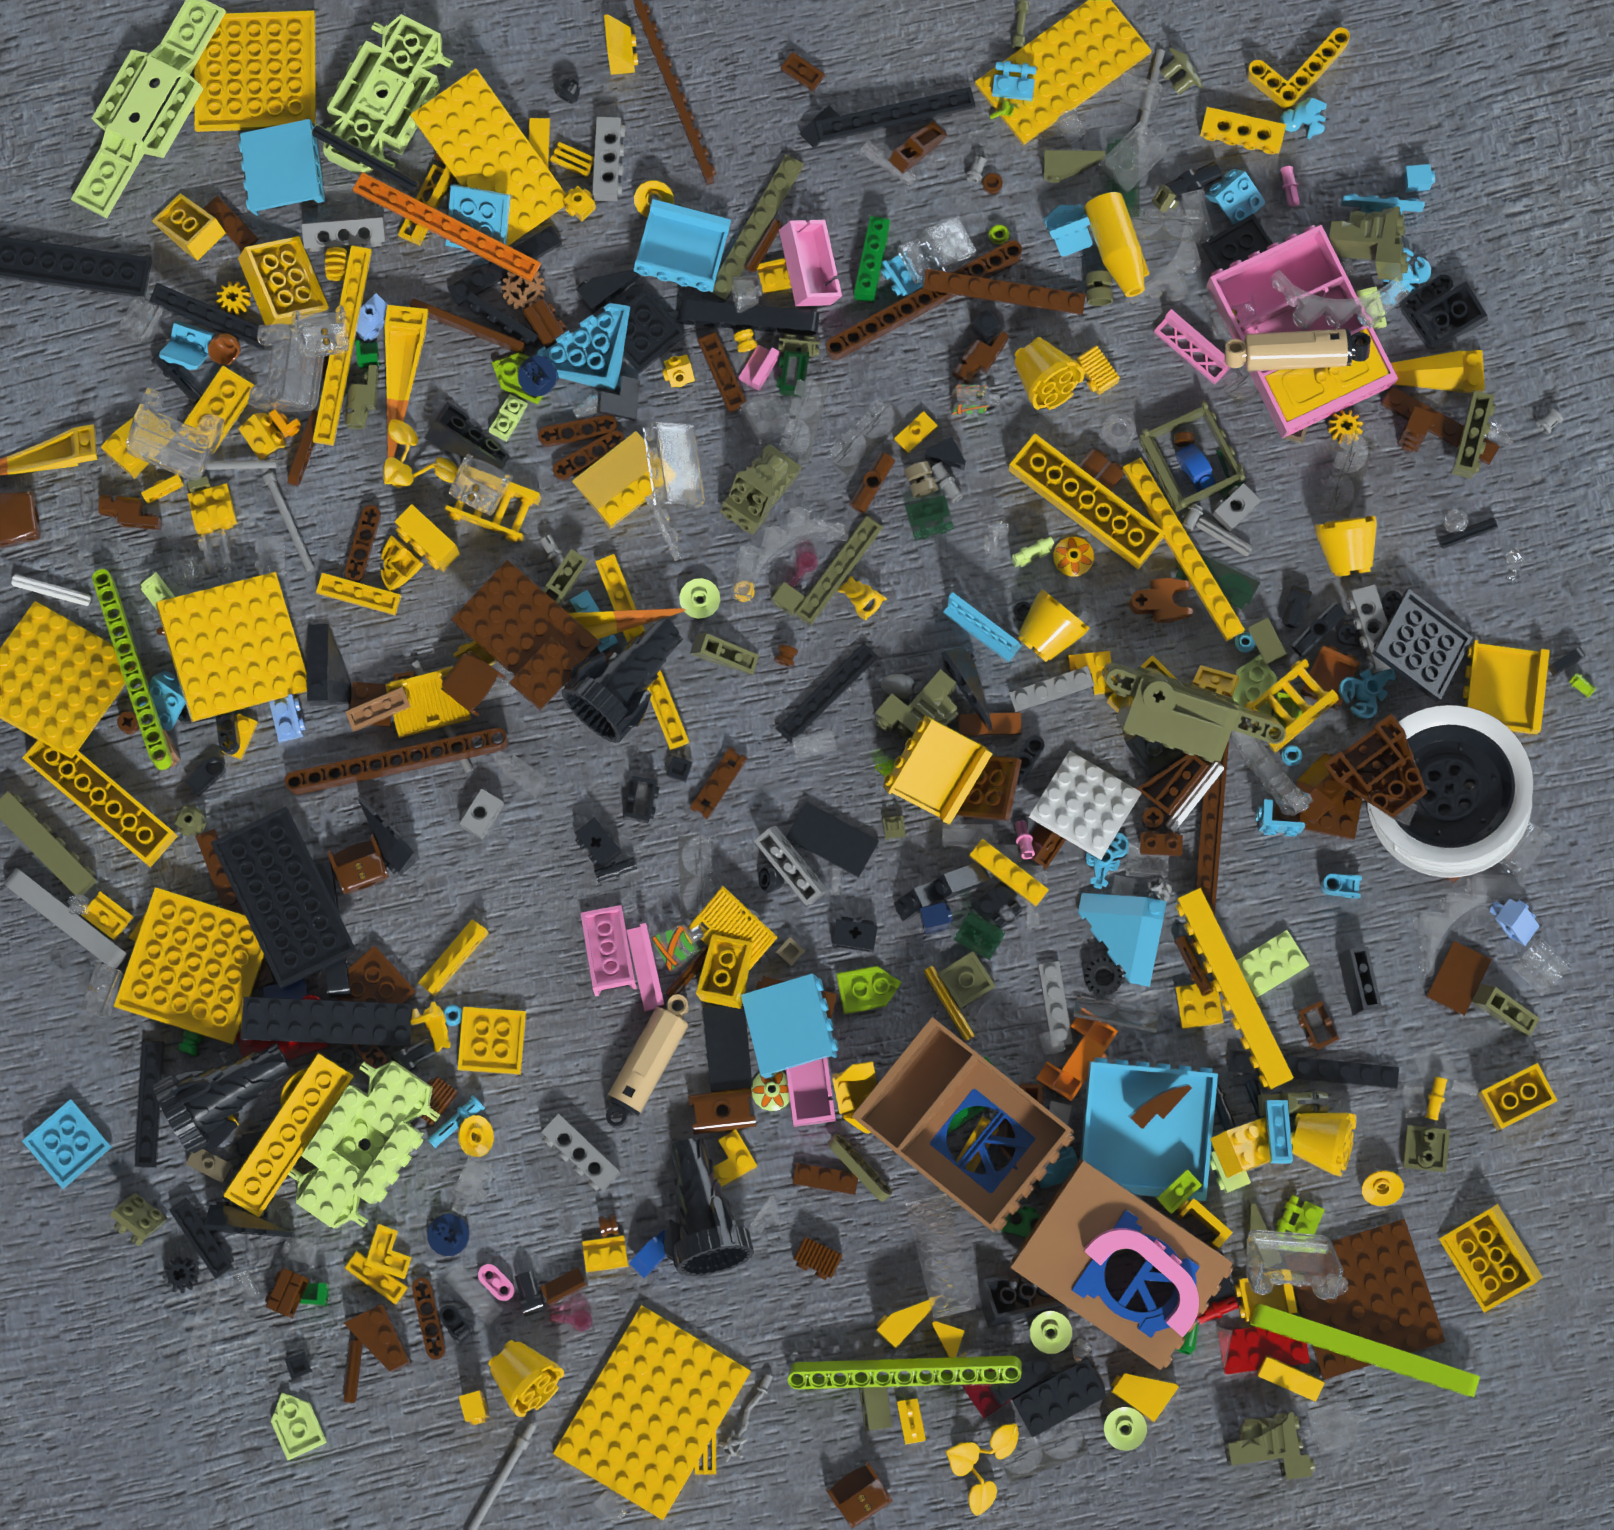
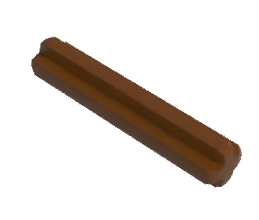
M773 219L745 264V269L752 273L757 270L779 233V229L782 228L783 224L779 220Z
M703 947L667 989L666 995L669 998L680 994L703 967L708 948Z
M356 1339L350 1342L344 1402L356 1403L363 1343Z

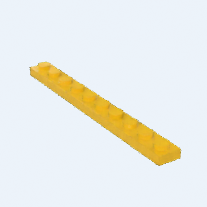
M351 246L313 436L314 443L332 446L335 443L372 250L369 248Z
M1139 458L1123 466L1125 475L1154 523L1165 532L1164 539L1225 641L1245 631L1243 625L1143 460Z
M612 554L595 561L614 611L636 610L615 555ZM643 625L625 630L623 633L628 643L645 630ZM660 670L657 673L659 677L647 690L652 694L650 701L671 751L688 744L689 740Z

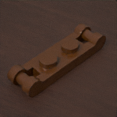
M732 747L728 748L715 771L690 807L694 812L698 811L703 814L702 817L707 820L748 759L745 755L736 753V750ZM730 759L736 762L734 768L728 764ZM704 799L710 802L708 807L702 804Z

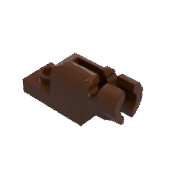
M1003 331L999 336L995 335L990 342V346L980 340L971 343L961 357L962 364L958 363L952 375L959 381L969 384L980 370L987 374L1008 342L1009 335Z
M100 495L98 506L100 515L112 518L118 516L117 523L120 527L161 530L162 521L157 515L145 514L143 516L144 505L138 498L116 496V499L113 501L111 495Z

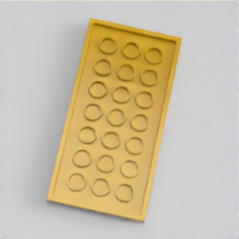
M1088 0L1026 44L1024 48L1022 47L1003 61L1004 63L1005 61H1011L1012 64L1020 65L1028 63L1029 66L1037 67L1036 75L1027 74V79H1035L1032 101L992 96L995 75H1003V71L996 70V67L976 80L975 86L996 112L1002 108L1003 101H1009V105H1015L1011 116L1000 115V117L1024 146L1151 54L1152 50L1111 0ZM1009 72V76L1021 78V73Z
M477 69L468 73L410 114V117L460 186L511 195L507 246L516 242L565 207L564 196L566 193Z

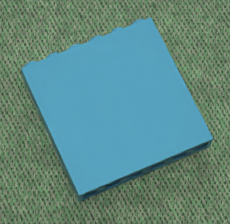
M1095 1057L1094 1061H1089L1080 1158L1134 1195L1158 1197L1188 1169L1202 1184L1188 1200L1194 1198L1195 1200L1206 1201L1212 1144L1210 1138H1212L1218 1074L1212 1072L1213 1068L1200 1067V1071L1191 1070L1192 1066L1179 1065V1069H1172L1170 1064L1158 1063V1067H1151L1149 1062L1137 1061L1136 1065H1129L1128 1060L1116 1059L1115 1063H1108L1107 1058ZM1183 1084H1188L1192 1087L1164 1119L1156 1114L1144 1129H1141L1128 1117L1139 1105L1164 1090Z

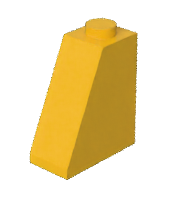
M1123 1374L1122 1377L1117 1375L1111 1384L1114 1387L1111 1391L1152 1422H1155L1179 1388L1178 1385L1130 1374Z

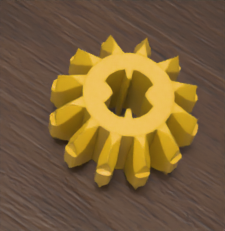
M340 247L327 248L325 254V273L327 279L333 281L344 280L348 264L346 249Z
M228 282L229 287L227 288L221 285L223 292H217L219 299L216 301L217 305L221 306L220 309L230 314L235 312L236 316L240 315V310L246 312L245 306L251 305V302L248 300L251 298V294L247 292V287H241L240 282H236L234 286L231 282ZM236 296V301L232 302V297Z
M1344 410L1340 411V416L1336 413L1333 414V420H1329L1328 423L1331 426L1328 429V433H1335L1332 436V440L1339 438V444H1342L1345 440L1347 445L1351 444V439L1357 441L1359 439L1358 435H1361L1363 432L1360 429L1363 422L1357 421L1359 415L1352 417L1351 410H1349L1347 415ZM1343 424H1345L1346 427H1349L1348 431H1346L1344 427L1342 428Z

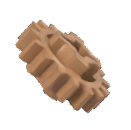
M510 272L507 273L509 279L503 278V283L505 284L501 286L502 291L505 292L503 298L508 299L507 304L509 306L514 303L515 310L519 306L524 310L526 306H531L538 302L539 298L544 299L542 292L546 291V287L543 285L545 283L544 279H539V272L533 278L535 283ZM525 282L526 288L523 295L521 289ZM512 294L517 295L520 298V300L514 298Z

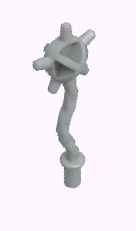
M765 1374L760 1386L756 1388L758 1393L745 1408L743 1423L736 1436L735 1431L732 1430L730 1437L724 1442H719L718 1445L723 1447L724 1452L727 1454L725 1457L726 1462L730 1460L731 1456L743 1457L741 1451L743 1443L747 1441V1438L742 1437L749 1424L750 1412L759 1400L762 1399L764 1393L768 1394L767 1389L773 1378L771 1375Z

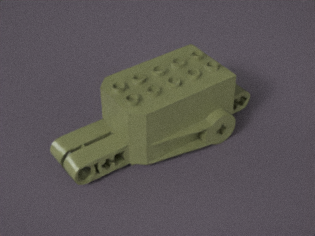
M1108 663L1102 670V675L1107 685L1115 691V694L1124 697L1116 720L1123 732L1133 736L1137 734L1147 741H1157L1163 743L1162 745L1171 749L1178 748L1188 755L1194 756L1195 754L1213 763L1214 761H1221L1232 730L1271 744L1281 743L1285 738L1286 732L1284 727L1273 716L1240 706L1233 698L1163 675L1155 668L1138 667L1137 669H1132L1118 663ZM1276 727L1273 732L1269 733L1270 729Z

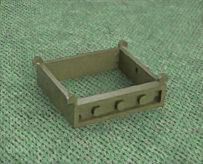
M1205 400L1201 402L1202 407L1151 431H1148L1146 428L1142 429L1143 434L1139 437V443L1175 512L1238 484L1245 479L1241 464L1236 463L1234 459L1235 453L1231 445L1227 446L1224 440L1226 438L1225 433L1221 427H1217L1215 423L1217 420L1212 410L1208 409ZM1203 416L1234 476L1184 498L1154 439Z

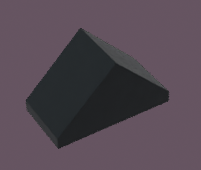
M952 437L926 450L925 460L936 463L942 462L943 465L965 470L966 461Z

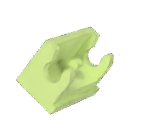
M157 572L141 584V590L156 610V602L175 597Z

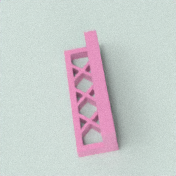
M1172 309L1154 330L1158 337L1214 385L1231 368L1225 364V354ZM1167 323L1174 329V336H1166L1161 332ZM1177 339L1189 341L1190 349H1181L1178 346ZM1193 352L1203 353L1205 355V362H1196L1193 359ZM1208 365H1217L1222 371L1214 377L1208 372Z
M643 923L640 924V927L626 931L644 1011L648 1012L655 1010L657 1007L665 1008L647 924Z

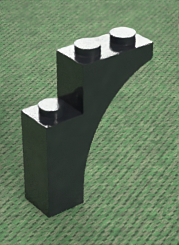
M978 862L945 873L933 882L912 889L895 901L896 912L903 922L919 914L920 908L939 904L959 894L978 888L988 882L990 877L986 869Z

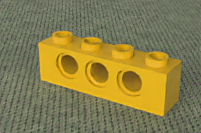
M1207 107L1200 136L1208 141L1219 140L1231 146L1236 144L1242 145L1248 150L1260 149L1267 154H1279L1286 124ZM1225 125L1228 129L1226 131H1222L1218 128V126ZM1244 129L1248 134L1240 135L1238 130ZM1265 134L1267 139L1262 140L1257 135Z

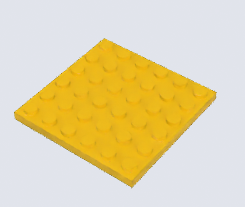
M315 11L226 13L194 67V79L203 88L195 103L196 132L259 130L310 119L316 125Z
M276 572L156 602L191 722L288 697V694L296 695L307 692V673Z
M34 601L0 648V719L73 759L126 684L113 644ZM135 666L131 667L128 671L133 670Z
M155 887L113 1007L234 1045L241 1026L243 996L251 997L265 957L246 916Z

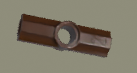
M879 453L849 504L851 507L865 514L875 495L880 491L885 478L895 463V459L886 453ZM875 479L878 481V484L876 486H869L867 481Z

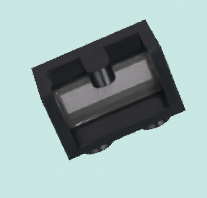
M632 776L623 820L648 824L650 819H654L656 807H653L652 804L653 799H658L660 788L656 786L657 780Z

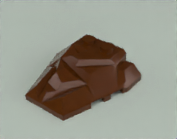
M1392 714L1376 724L1372 731L1341 753L1340 751L1324 763L1326 769L1338 783L1392 819L1427 793L1419 769L1414 761L1412 750L1409 747L1405 730Z

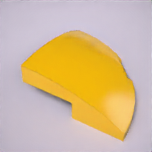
M391 535L381 555V559L384 560V570L381 569L380 571L385 586L389 591L393 592L413 577L424 564Z

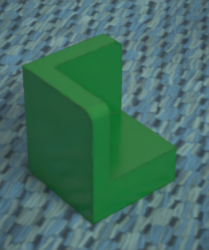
M355 340L359 368H369V365L380 367L377 342L361 344L360 340Z
M308 1283L302 1299H300V1304L328 1306L329 1284Z

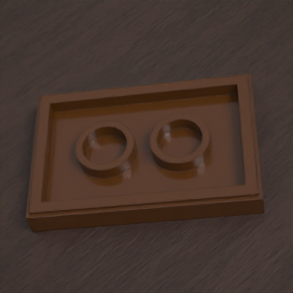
M1453 941L1426 998L1465 1016L1492 959Z

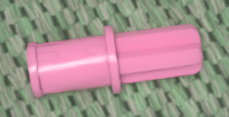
M1285 166L1280 169L1284 184L1282 189L1285 190L1288 206L1295 207L1300 203L1297 192L1298 183L1295 182L1293 166Z
M1016 821V842L1020 846L1021 856L1023 859H1031L1035 855L1032 847V835L1028 832L1026 821Z

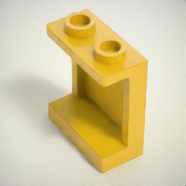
M1194 1198L1190 1202L1186 1200L1177 1210L1180 1213L1177 1216L1179 1220L1189 1211L1217 1235L1209 1245L1215 1250H1218L1233 1233Z
M1289 1270L1241 1278L1237 1280L1238 1284H1234L1236 1296L1240 1297L1242 1304L1239 1305L1240 1318H1244L1245 1322L1251 1321L1256 1303L1290 1314L1298 1313Z

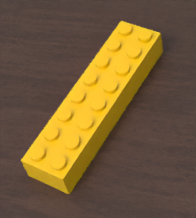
M1037 434L1030 438L1009 464V472L1138 570L1164 539V531Z
M37 740L22 757L30 766L150 868L178 837L169 827L79 751L71 759Z

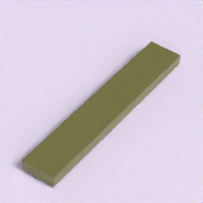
M865 516L794 612L796 616L809 625L814 623L838 588L882 531L883 526L869 516Z

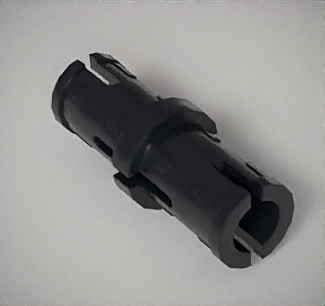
M634 857L618 863L612 862V865L594 870L599 883L637 870Z

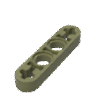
M834 1134L828 1141L830 1149L878 1200L882 1202L887 1200L892 1195L890 1186L842 1135Z

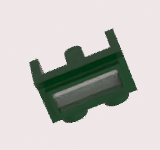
M785 351V355L780 356L779 368H783L782 376L778 375L776 388H780V395L805 396L807 368L810 359L809 352Z

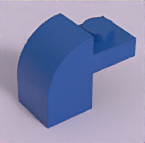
M1191 443L1175 453L1181 469L1189 475L1196 492L1216 484L1209 462L1194 444Z
M665 1229L657 1236H654L629 1263L643 1278L648 1276L667 1257L664 1253Z

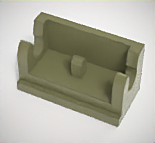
M1268 617L1248 627L1266 665H1271L1288 657Z
M887 1387L859 1388L865 1431L891 1428L892 1422Z

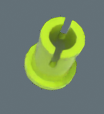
M1576 673L1569 681L1572 684L1571 687L1574 686L1589 698L1596 690V687L1586 681L1582 674Z

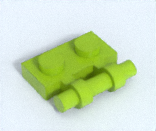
M1291 1195L1289 1202L1285 1203V1211L1281 1220L1279 1219L1276 1224L1278 1227L1275 1234L1283 1237L1287 1230L1291 1232L1288 1241L1308 1249L1325 1209L1307 1201H1304L1302 1208L1296 1206L1299 1198ZM1293 1213L1298 1214L1294 1226L1289 1224Z

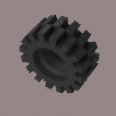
M1107 957L1093 960L1088 965L1084 975L1085 985L1089 988L1088 990L1096 996L1101 995V997L1110 996L1115 993L1123 980V972L1120 969V965L1116 966ZM1101 969L1108 970L1112 976L1111 982L1107 985L1099 984L1095 978L1097 971Z

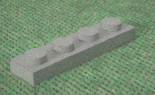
M1086 666L1009 692L1015 712H1019L1093 687L1094 683L1089 668Z
M1057 961L1038 964L1051 1046L1055 1048L1073 1045L1060 963Z

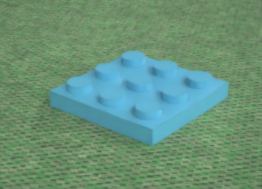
M451 185L448 216L506 245L511 195ZM446 239L445 246L465 249Z
M72 1099L22 1140L62 1189H65L112 1148Z

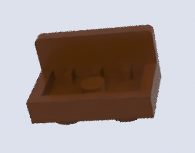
M1144 831L1139 837L1140 854L1182 856L1183 835H1178L1177 832L1157 834L1156 831Z

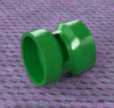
M184 1030L182 1034L183 1040L179 1043L177 1050L197 1057L199 1052L198 1046L202 1043L204 1036Z

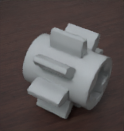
M1155 878L1148 883L1149 889L1145 893L1148 898L1168 901L1170 898L1169 893L1173 890L1166 879Z

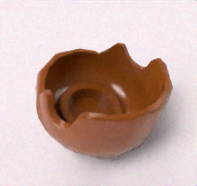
M228 333L217 334L208 345V355L214 362L220 365H230L239 356L241 346L234 336Z

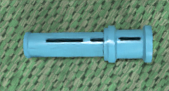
M471 1095V1099L467 1103L457 1108L455 1115L427 1138L428 1141L437 1148L440 1143L460 1127L464 1119L475 1115L480 1110H484L485 1107L474 1095Z

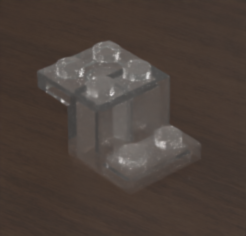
M958 217L924 229L917 240L901 245L897 249L915 284L923 282L925 269L949 272L957 261L974 256L977 252Z

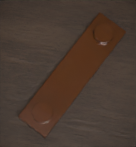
M716 331L698 338L697 342L728 413L748 406Z

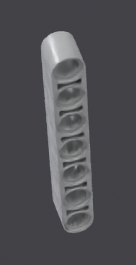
M17 867L3 883L114 971L128 955Z

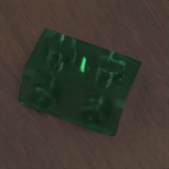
M969 912L953 940L990 960L1000 945L1005 931L987 922L981 916Z

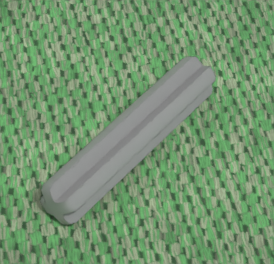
M1200 517L1196 526L1244 556L1250 554L1252 546L1205 517Z

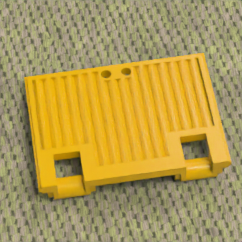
M452 666L385 684L387 693L404 687L411 705L410 708L393 715L399 738L472 720L467 709L441 690L442 677H446L453 668Z
M724 886L719 889L688 926L692 931L701 927L705 934L701 940L707 946L710 944L712 934L752 942L749 970L778 938ZM702 922L709 928L708 930L701 925Z

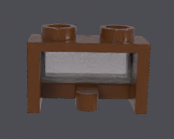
M1322 1001L1300 1010V1016L1297 1017L1301 1028L1306 1027L1309 1035L1306 1036L1310 1048L1315 1046L1316 1051L1340 1041Z

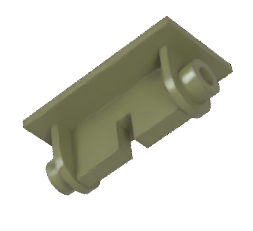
M784 333V336L779 338L780 341H783V344L779 343L778 351L785 354V351L797 352V348H801V353L809 352L810 357L819 356L820 348L816 347V344L820 345L821 340H816V336L805 335L803 339L796 338V334Z

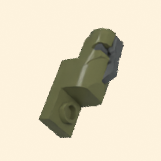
M369 365L368 371H365L364 382L367 385L351 384L347 396L343 397V419L347 428L364 429L369 410L377 409L379 369L377 365Z
M1326 1092L1258 1095L1259 1117L1266 1116V1100H1288L1289 1116H1297V1113H1327L1329 1110L1328 1094Z

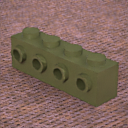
M1474 390L1470 398L1451 474L1472 479L1475 473L1478 474L1481 462L1478 461L1479 455L1483 454L1486 442H1483L1484 435H1488L1491 423H1488L1489 415L1493 416L1496 404H1493L1495 395Z

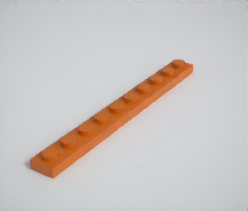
M363 172L352 189L353 192L530 282H532L541 266L539 261Z

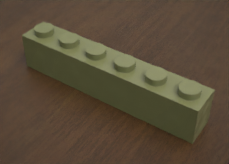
M7 791L0 798V820L75 896L81 898L97 882L93 877L96 873L88 865L83 867L79 863L81 858L74 851L69 853L65 849L67 844L59 836L56 839L51 834L53 830L45 822L41 824L36 819L38 814L32 808L26 809L22 805L25 801L17 793L12 795Z

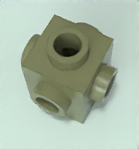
M184 806L182 810L180 809L174 819L176 821L175 825L179 828L178 832L188 837L190 835L197 836L199 833H202L206 826L205 821L207 820L202 815L203 811L195 806H191V808ZM192 816V821L186 823L189 817Z

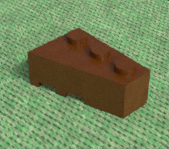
M1195 754L1194 756L1186 755L1136 789L1172 816L1210 766Z
M380 1304L344 1322L346 1327L389 1372H394L411 1364V1360L385 1305Z

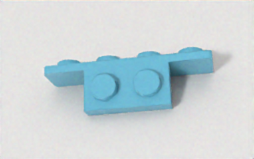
M1347 194V196H1343L1341 206L1361 207V212L1369 214L1375 211L1383 212V209L1395 208L1397 206L1400 207L1402 214V211L1422 212L1425 202L1415 198L1399 200L1397 197L1382 199L1375 195L1359 197L1357 194Z

